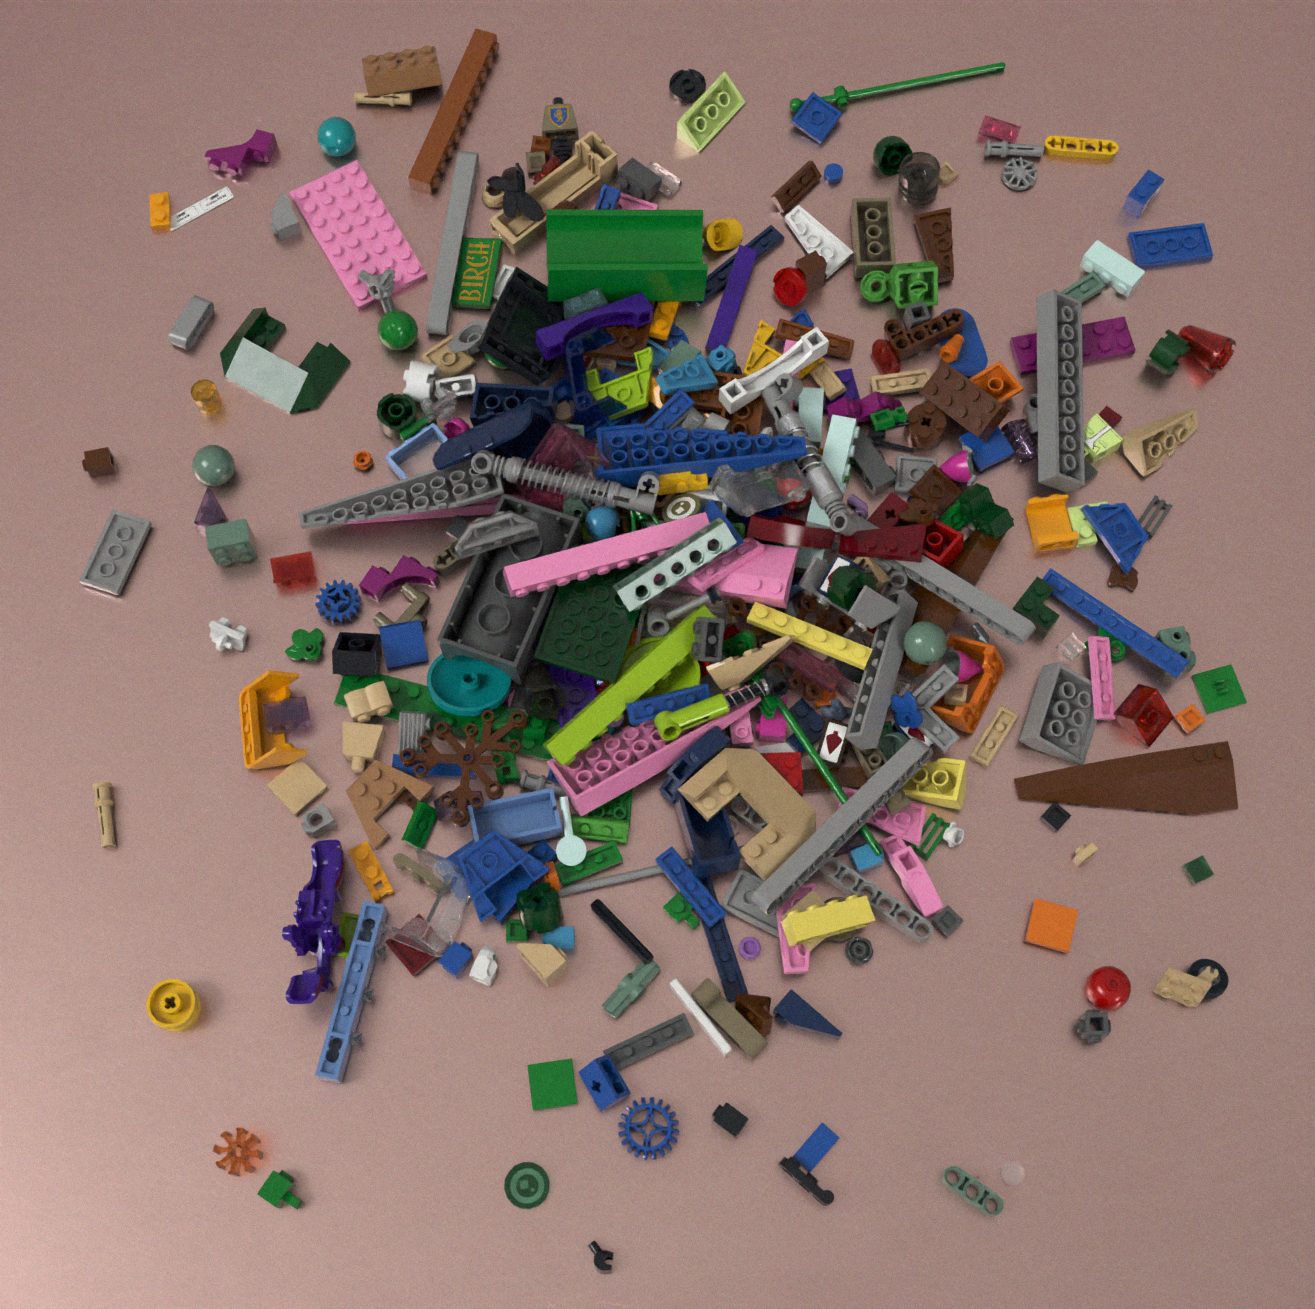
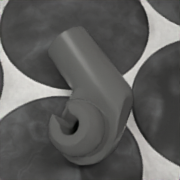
M977 622L971 626L970 629L976 636L975 641L988 644L989 635Z

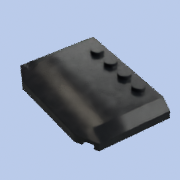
M516 267L505 284L477 344V348L538 386L552 378L563 355L546 361L536 345V331L572 318L575 305L571 301H548L547 286Z

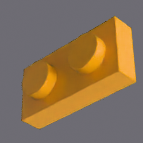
M169 193L149 194L152 230L172 228Z

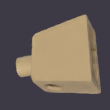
M343 721V756L345 760L352 761V772L363 773L365 763H373L377 760L386 731L383 725Z

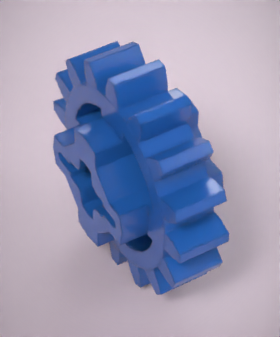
M333 580V585L331 586L329 583H325L327 588L319 589L322 595H316V599L319 602L315 603V605L319 609V615H324L326 622L331 618L332 624H335L337 620L341 624H344V619L352 621L350 616L358 615L355 609H361V605L358 603L361 601L358 589H353L352 583L346 586L344 580L340 584ZM346 592L351 595L352 599L346 596ZM325 605L330 607L331 612L326 609Z

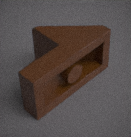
M738 994L736 996L735 1009L763 1037L771 1034L773 1016L769 1013L771 998L759 995Z

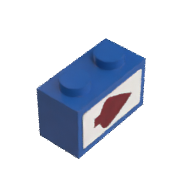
M1148 169L1127 195L1123 209L1139 218L1158 195L1165 179Z

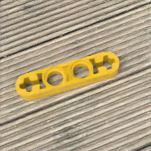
M1049 136L1045 139L1044 152L1048 155L1102 160L1114 159L1119 148L1118 144L1112 140ZM1073 144L1076 149L1069 150L1066 145ZM1093 146L1095 151L1090 152L1085 147Z

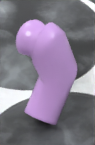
M851 494L847 502L855 507V514L866 520L868 517L867 504L854 494Z

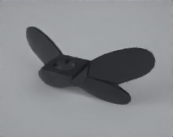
M515 163V167L505 169L501 177L492 176L487 180V183L492 188L505 190L502 205L506 217H514L517 209L532 221H540L544 217L540 204L525 192V176L519 163Z

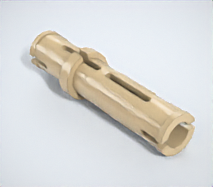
M355 91L354 101L356 104L411 105L412 95L411 93L394 92L368 97V92Z

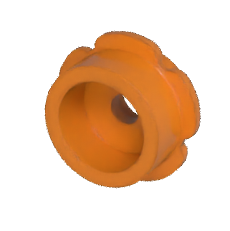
M359 451L354 456L353 464L360 470H366L373 464V458H371L370 453Z

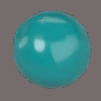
M331 117L323 121L317 131L318 144L326 154L333 157H342L353 149L356 143V132L351 123L346 119Z

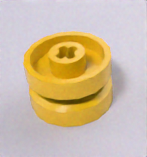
M167 979L159 982L151 989L147 997L146 1009L148 1016L156 1025L169 1032L181 1033L189 1030L197 1023L202 1013V1001L200 995L186 982L179 979Z

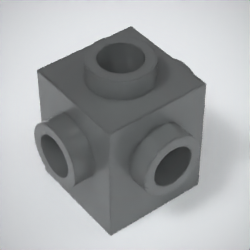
M1096 1009L1086 1010L1079 1017L1080 1019H1077V1032L1081 1033V1039H1088V1043H1101L1111 1032V1023L1108 1020L1107 1012H1100ZM1090 1024L1095 1027V1030L1090 1029Z

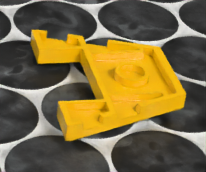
M762 320L759 322L753 345L749 352L743 371L744 376H749L761 370L782 356V354L766 345L775 334L776 329ZM820 357L801 369L798 379L808 375L809 372L824 363L825 359Z

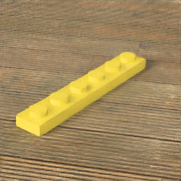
M758 602L754 603L747 617V623L781 637L795 635L796 639L794 642L862 670L865 669L873 649Z

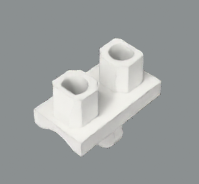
M224 617L217 622L213 620L210 622V638H212V642L216 643V650L223 651L226 647L228 649L235 648L243 652L246 648L245 640L248 636V628L240 625L233 630L231 629V622Z

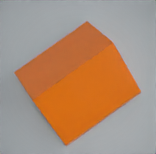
M1001 361L969 378V380L1001 403L1024 390L1022 385Z

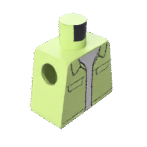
M1097 413L1084 427V457H1087L1093 463L1117 451L1124 440Z

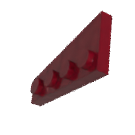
M927 524L856 531L851 536L841 534L838 553L841 555L921 563Z

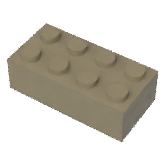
M852 198L850 213L855 278H864L866 274L875 270L890 273L892 267L896 264L891 198Z

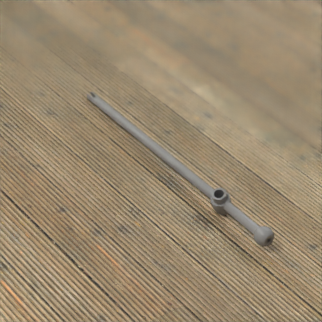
M691 858L683 859L689 867L693 866ZM656 865L560 887L561 891L558 893L559 896H564L664 872Z

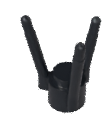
M895 422V426L888 429L909 426L910 422ZM869 425V436L874 441V446L882 445L909 452L915 451L914 448L881 441L885 439V430L875 431L874 426Z

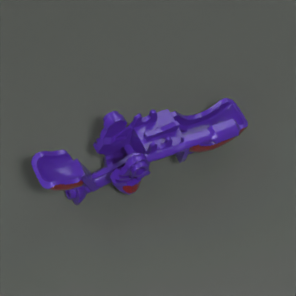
M339 840L318 841L311 846L313 860L312 876L309 883L303 887V891H299L298 900L295 902L297 912L293 913L298 927L292 924L284 927L282 930L283 939L289 941L296 948L297 956H305L308 952L317 956V967L305 970L302 975H295L291 978L290 985L286 991V1000L290 1004L312 1003L320 992H327L334 988L333 981L330 978V956L342 952L346 946L344 938L339 934L338 925L331 922L334 902H339L342 898L338 893V889L344 873V857Z

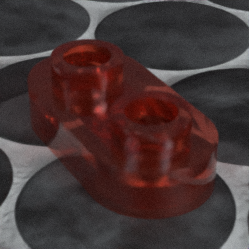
M876 340L872 346V354L884 374L899 373L902 363L888 340Z

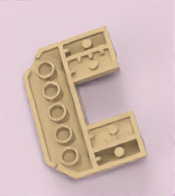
M723 749L678 789L707 821L740 794L768 823L764 829L739 850L742 859L764 882L816 832V811L756 749Z

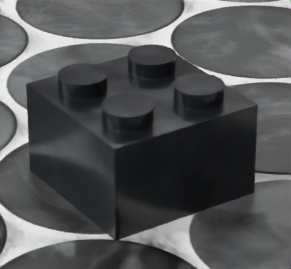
M340 632L332 650L333 674H340L341 676H375L382 658L380 634Z

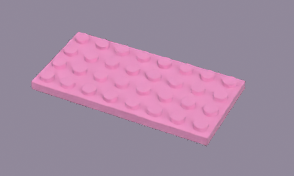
M357 160L289 192L290 197L358 311L380 301V299L372 297L369 293L368 285L358 279L361 270H365L374 276L383 274L387 268L394 269L396 273L393 279V294L428 278L421 263Z

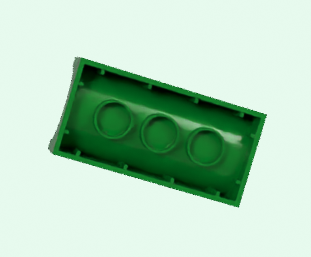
M547 209L548 301H620L642 292L648 301H704L708 266L703 264L702 253L703 210Z

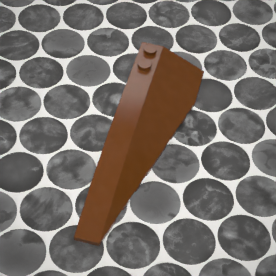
M975 530L963 542L962 552L947 567V570L976 587L1007 531L999 538L994 539ZM920 585L910 594L918 602L912 625L921 621L935 623L943 629L947 638L962 610ZM904 650L898 674L920 685L931 664L921 665L913 662Z
M1228 741L1110 759L1014 779L1018 800L1045 803L1047 801H1055L1058 804L1094 805L1103 808L1125 810L1140 809L1148 812L1163 811L1171 814L1185 813L1194 816L1238 809L1234 763Z

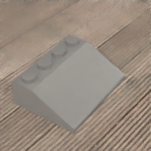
M1060 662L1043 665L1019 741L1037 751L1077 765H1083L1097 720L1094 719L1091 681Z

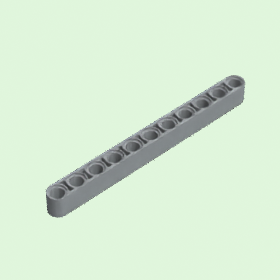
M458 152L426 324V331L430 334H448L453 308L452 300L478 169V153Z
M851 514L858 522L856 531L880 529L859 515ZM922 555L921 563L878 558L895 570L904 572L908 578L1017 645H1023L1036 629L1035 625L1026 617Z
M911 738L756 889L751 897V901L767 915L773 914L929 761L933 750L918 738Z
M742 796L733 799L731 815L734 819L756 834L768 825L765 820L762 824L753 822L752 819L754 817L761 816ZM744 805L746 810L738 812L735 806ZM831 856L815 872V874L848 896L857 894L858 897H862L861 891L864 889L869 890L872 893V897L868 898L874 914L915 942L924 943L930 938L933 926L927 919L835 857ZM826 865H832L835 867L836 871L834 873H828L824 867ZM850 877L854 884L850 886L845 885L843 878ZM887 902L890 905V910H882L879 903ZM898 915H906L909 919V922H900L898 919ZM924 927L927 930V935H919L916 928Z

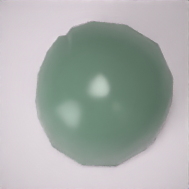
M890 732L880 738L878 747L881 749L886 760H889L909 741V738L900 732Z

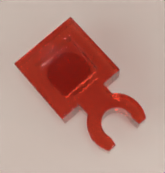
M557 156L552 157L542 166L540 172L533 175L534 185L561 166V161Z

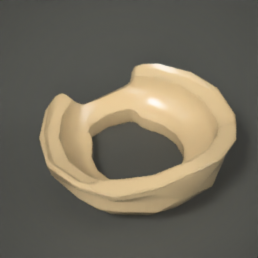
M486 184L482 192L484 204L492 208L502 207L505 190H502L497 196H491L486 192L489 184Z

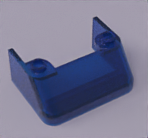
M598 326L571 338L566 344L563 359L571 418L574 424L584 425V427L627 409V405L611 396H606L594 402L592 394L589 393L583 355L615 341V336Z

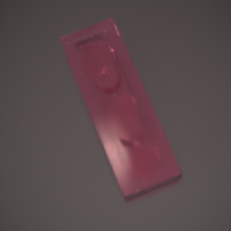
M794 642L789 644L777 658L830 693L834 690L842 676V673Z

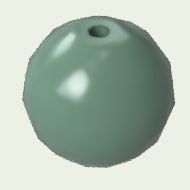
M208 445L199 449L192 461L194 475L201 483L208 486H220L227 483L234 473L235 465L232 455L227 449L218 445Z
M921 621L915 623L907 630L903 640V647L907 656L913 662L921 665H930L943 657L947 649V638L943 629L937 624Z

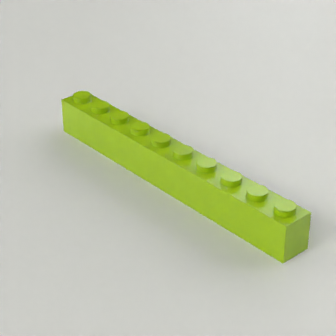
M705 605L697 607L619 676L615 684H610L543 744V747L559 765H569L573 762L578 751L586 750L592 744L591 740L596 735L598 737L603 735L608 730L607 726L612 721L615 723L624 716L623 711L626 710V703L640 700L639 697L643 693L648 694L656 687L654 684L659 679L664 680L671 674V668L675 665L680 666L686 661V655L691 652V645L695 640L693 623L696 621V617L715 618Z

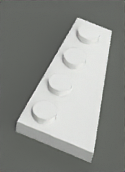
M797 205L785 216V222L807 253L810 254L816 250L820 256L825 258L827 263L826 279L853 256L854 252L801 206Z

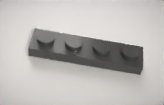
M682 1013L604 1050L603 1053L604 1055H610L619 1070L693 1035L694 1032L685 1013Z

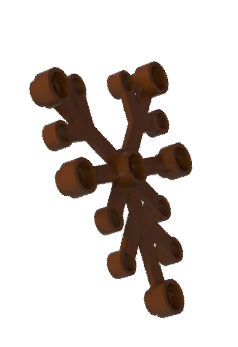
M806 595L798 602L799 612L796 616L797 619L804 621L806 615L815 609L816 601L813 597ZM733 598L727 606L728 612L732 616H742L747 619L750 613L741 598ZM776 607V608H775V610H779V611H781V612L787 614V611H786L785 608H780V607ZM823 609L816 616L817 622L815 626L829 632L846 634L852 628V621L847 616H840L833 624L825 625L831 617L829 611ZM821 614L825 615L826 619H823ZM759 627L750 630L743 629L752 632L755 637L771 634V632ZM776 635L778 636L777 638L761 639L757 644V648H762L761 643L766 644L782 637ZM793 641L778 654L775 662L771 663L767 670L779 667L785 674L783 664L789 651H791L796 667L792 676L787 679L789 683L790 681L795 683V686L790 684V690L793 691L799 686L801 677L805 687L803 690L805 699L815 701L822 694V689L818 684L825 680L826 674L823 670H817L806 664L798 647L799 644ZM816 674H819L821 676V679H818L816 677Z
M485 710L481 715L484 722L481 744L474 748L475 739L479 730L474 723H469L465 726L467 738L464 749L452 735L450 725L442 721L434 726V733L439 740H446L457 754H440L432 745V741L427 735H422L418 739V744L421 749L426 750L428 753H419L412 748H406L400 753V760L404 766L413 767L415 765L414 773L418 778H424L439 763L459 764L462 768L460 786L450 794H442L439 799L444 808H450L458 799L457 809L451 815L455 826L465 827L470 821V816L466 811L467 799L475 810L481 809L484 805L482 797L476 795L469 787L471 770L486 786L485 791L490 799L496 800L503 796L504 789L502 784L498 781H492L479 766L493 765L497 768L501 767L505 762L501 753H494L492 756L481 755L485 751L519 753L521 751V744L518 740L513 739L508 743L498 741L513 729L522 730L527 726L528 719L524 712L516 711L512 713L510 721L491 735L495 715L491 710ZM487 715H492L491 719L486 720L485 717ZM516 717H522L520 721H515ZM441 727H445L444 731H438ZM475 728V731L473 733H469V729ZM424 740H428L426 745H422ZM512 745H518L516 749H511ZM412 754L410 758H405V755ZM467 756H471L469 761H464ZM496 758H501L500 762H494ZM420 768H424L422 773H417ZM497 786V790L490 791L491 787ZM450 798L448 803H443L444 799ZM475 800H480L478 805L473 804ZM462 813V814H463V817L460 818V819H457L456 816H457L458 814Z

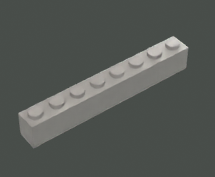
M904 589L890 591L886 594V598L899 605L901 609L897 615L879 624L876 628L871 649H873L872 654L865 667L845 738L860 750L874 749L878 746L905 650L903 647L904 636L912 625L918 602Z

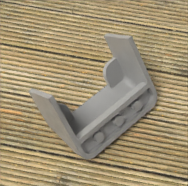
M816 556L798 583L799 586L816 595V601L824 606H827L828 603L854 618L856 620L855 625L864 630L867 627L872 629L897 615L901 609L899 605L866 585L863 587L850 611L835 605L828 597L817 591L831 565Z

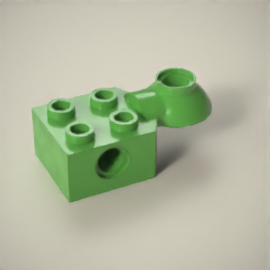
M934 261L894 264L890 273L878 270L869 272L861 281V294L865 299L872 302L882 301L888 295H891L899 309L920 302H925L926 306L938 305V267ZM880 282L877 288H871L872 283Z

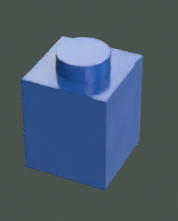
M454 941L438 963L458 979L474 959L471 954L472 949L464 942L459 944Z

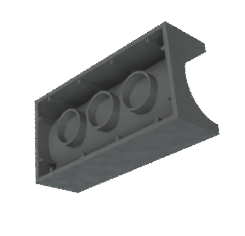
M502 494L492 516L500 511L515 512L536 522L540 535L474 556L437 641L444 658L453 660L454 656L461 655L484 661L505 672L515 683L522 685L533 660L559 586L557 584L549 586V589L542 592H537V590L531 591L524 597H510L503 576L504 567L573 548L574 544L581 546L584 538L579 518Z

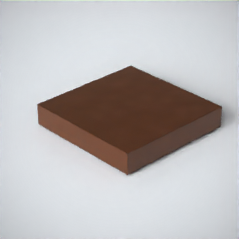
M935 464L908 491L914 498H921L926 503L936 501L939 505V510L935 513L936 519L943 515L958 496L963 493Z

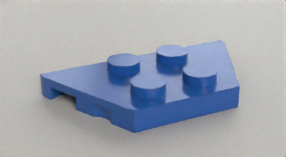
M1126 503L1083 506L1080 510L1123 572L1125 574L1128 573L1141 552L1142 546L1146 543L1149 537Z

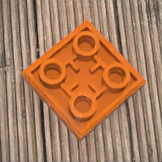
M1035 898L1025 942L1069 953L1078 910Z

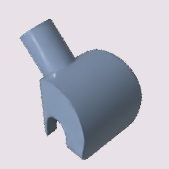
M836 698L830 700V708H827L826 705L820 708L825 717L836 721L843 720L846 715L851 716L853 708L844 707L842 702Z

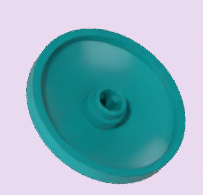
M442 653L433 661L427 674L428 692L434 703L444 711L459 716L482 715L485 710L492 711L506 700L512 686V678L502 670L484 661L461 655L454 656L453 660L444 658Z

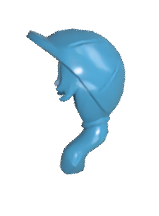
M599 505L591 509L586 517V530L597 541L612 538L616 533V525L618 527L621 526L616 507L611 508Z

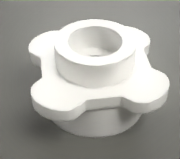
M952 822L943 834V839L947 840L949 847L959 845L964 838V831L957 827L956 822Z

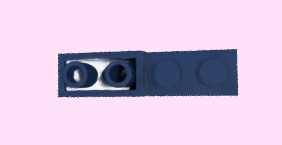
M719 726L714 727L696 741L673 764L667 772L670 776L659 790L672 804H675L676 790L725 749L732 740Z

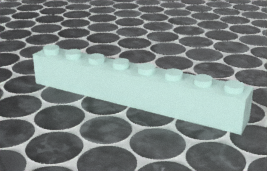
M832 415L822 462L827 465L842 495H844L846 490L844 479L850 473L851 464H848L849 458L854 456L855 445H853L854 438L859 436L860 427L857 426V421L854 418ZM812 496L807 522L830 527V519L826 511L818 506L814 496ZM800 546L795 566L797 573L806 572L815 556L828 563V560L825 558L827 552H830L831 549Z

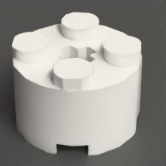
M411 361L409 370L406 369L404 372L403 380L406 381V387L403 393L410 396L413 401L432 405L436 398V395H433L436 388L435 380L440 379L438 365Z

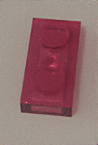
M985 115L978 134L1001 142L1006 140L1010 144H1015L1021 126Z

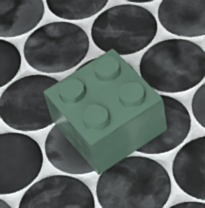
M246 518L205 527L208 550L217 565L226 566L232 562L249 561L257 557L254 534Z

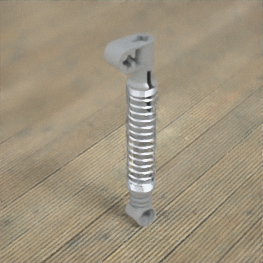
M488 450L478 451L471 460L472 469L479 474H491L493 472V475L496 476L498 473L499 477L503 475V478H506L508 482L515 484L518 478H521V485H523L525 479L529 480L528 487L531 481L535 482L534 488H536L537 483H541V490H543L544 484L548 485L547 492H549L550 486H553L554 493H556L557 488H561L560 495L566 493L567 497L570 494L573 495V498L575 496L580 497V500L586 498V502L590 499L593 500V503L598 501L599 505L605 503L607 507L615 508L617 506L649 515L653 514L660 486V477L654 471L644 472L638 482L637 490L622 487L620 483L615 481L610 483V480H608L606 483L603 478L598 481L597 477L591 479L590 475L588 477H585L584 474L579 476L578 472L572 474L571 470L565 474L564 468L560 474L558 467L552 472L551 465L547 471L545 464L539 469V462H536L533 467L532 460L526 466V459L522 460V458L514 456L507 458V460L503 456L501 459L500 455L496 457V454H492ZM484 457L487 460L488 465L481 466L478 462V458ZM648 479H652L653 483L649 491L654 492L655 495L639 491V489H646Z

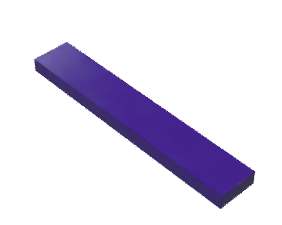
M739 245L705 347L706 350L712 351L720 345L726 348L758 252L757 250Z

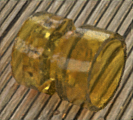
M208 379L198 380L193 384L191 396L198 410L205 415L217 413L221 409L223 402L216 385Z

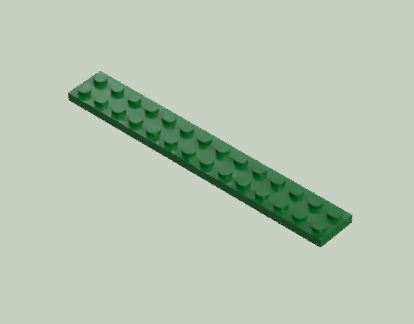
M376 673L375 676L371 677L349 675L342 678L334 701V705L337 707L348 709L344 698L345 694L384 681L394 708L387 715H374L375 717L399 723L402 710L428 712V717H431V729L428 731L434 732V726L437 723L447 722L452 729V735L463 740L467 738L465 726L469 723H474L479 730L475 743L481 744L484 723L481 715L459 716L444 711L431 699L428 687L425 685ZM498 706L492 710L495 715V721L492 726L509 722L511 714L521 710ZM522 711L528 717L529 712ZM487 715L485 719H491L492 715ZM516 717L515 721H520L522 717ZM550 719L544 740L523 736V729H513L510 732L512 740L516 739L521 744V751L517 754L546 762L551 760L553 757L543 747V744L560 730L559 720ZM441 727L438 731H444L445 727ZM475 728L469 729L468 732L473 733ZM596 735L592 739V742L602 739V736L598 737V735ZM517 744L513 745L514 749L518 747Z

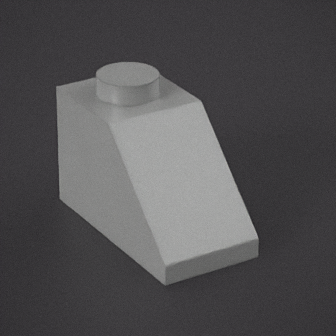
M284 192L280 195L270 215L273 222L270 224L274 235L278 234L280 241L302 233L298 219Z

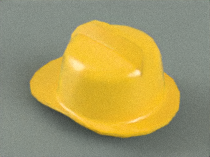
M735 218L717 219L707 224L704 228L702 239L714 251L733 249L742 241L743 228Z

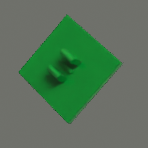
M1232 664L1192 675L1207 714L1247 703Z

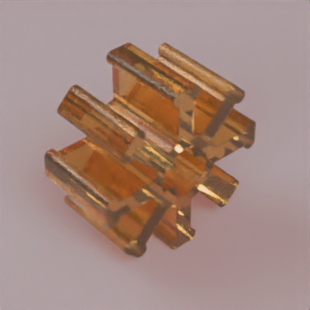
M237 1127L236 1141L232 1138V1133L225 1131L220 1136L229 1144L228 1147H220L215 1144L213 1152L218 1155L227 1154L223 1159L215 1162L218 1168L226 1170V1167L231 1164L228 1174L240 1177L241 1163L245 1167L244 1170L251 1174L256 1170V1167L251 1165L248 1160L249 1157H256L262 1160L264 1153L258 1149L256 1151L250 1150L257 1143H261L258 1136L251 1134V1137L246 1140V1134L249 1132L244 1128ZM236 1148L242 1149L240 1157L236 1156Z

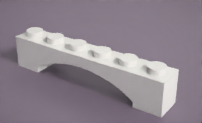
M818 327L801 336V339L793 347L766 367L747 377L738 380L735 378L719 388V401L731 415L761 396L764 388L781 374L794 375L825 355L828 351V339Z

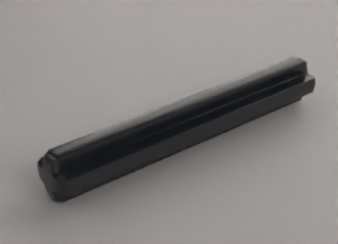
M596 899L591 903L592 910L644 964L647 965L653 960V954L600 899Z

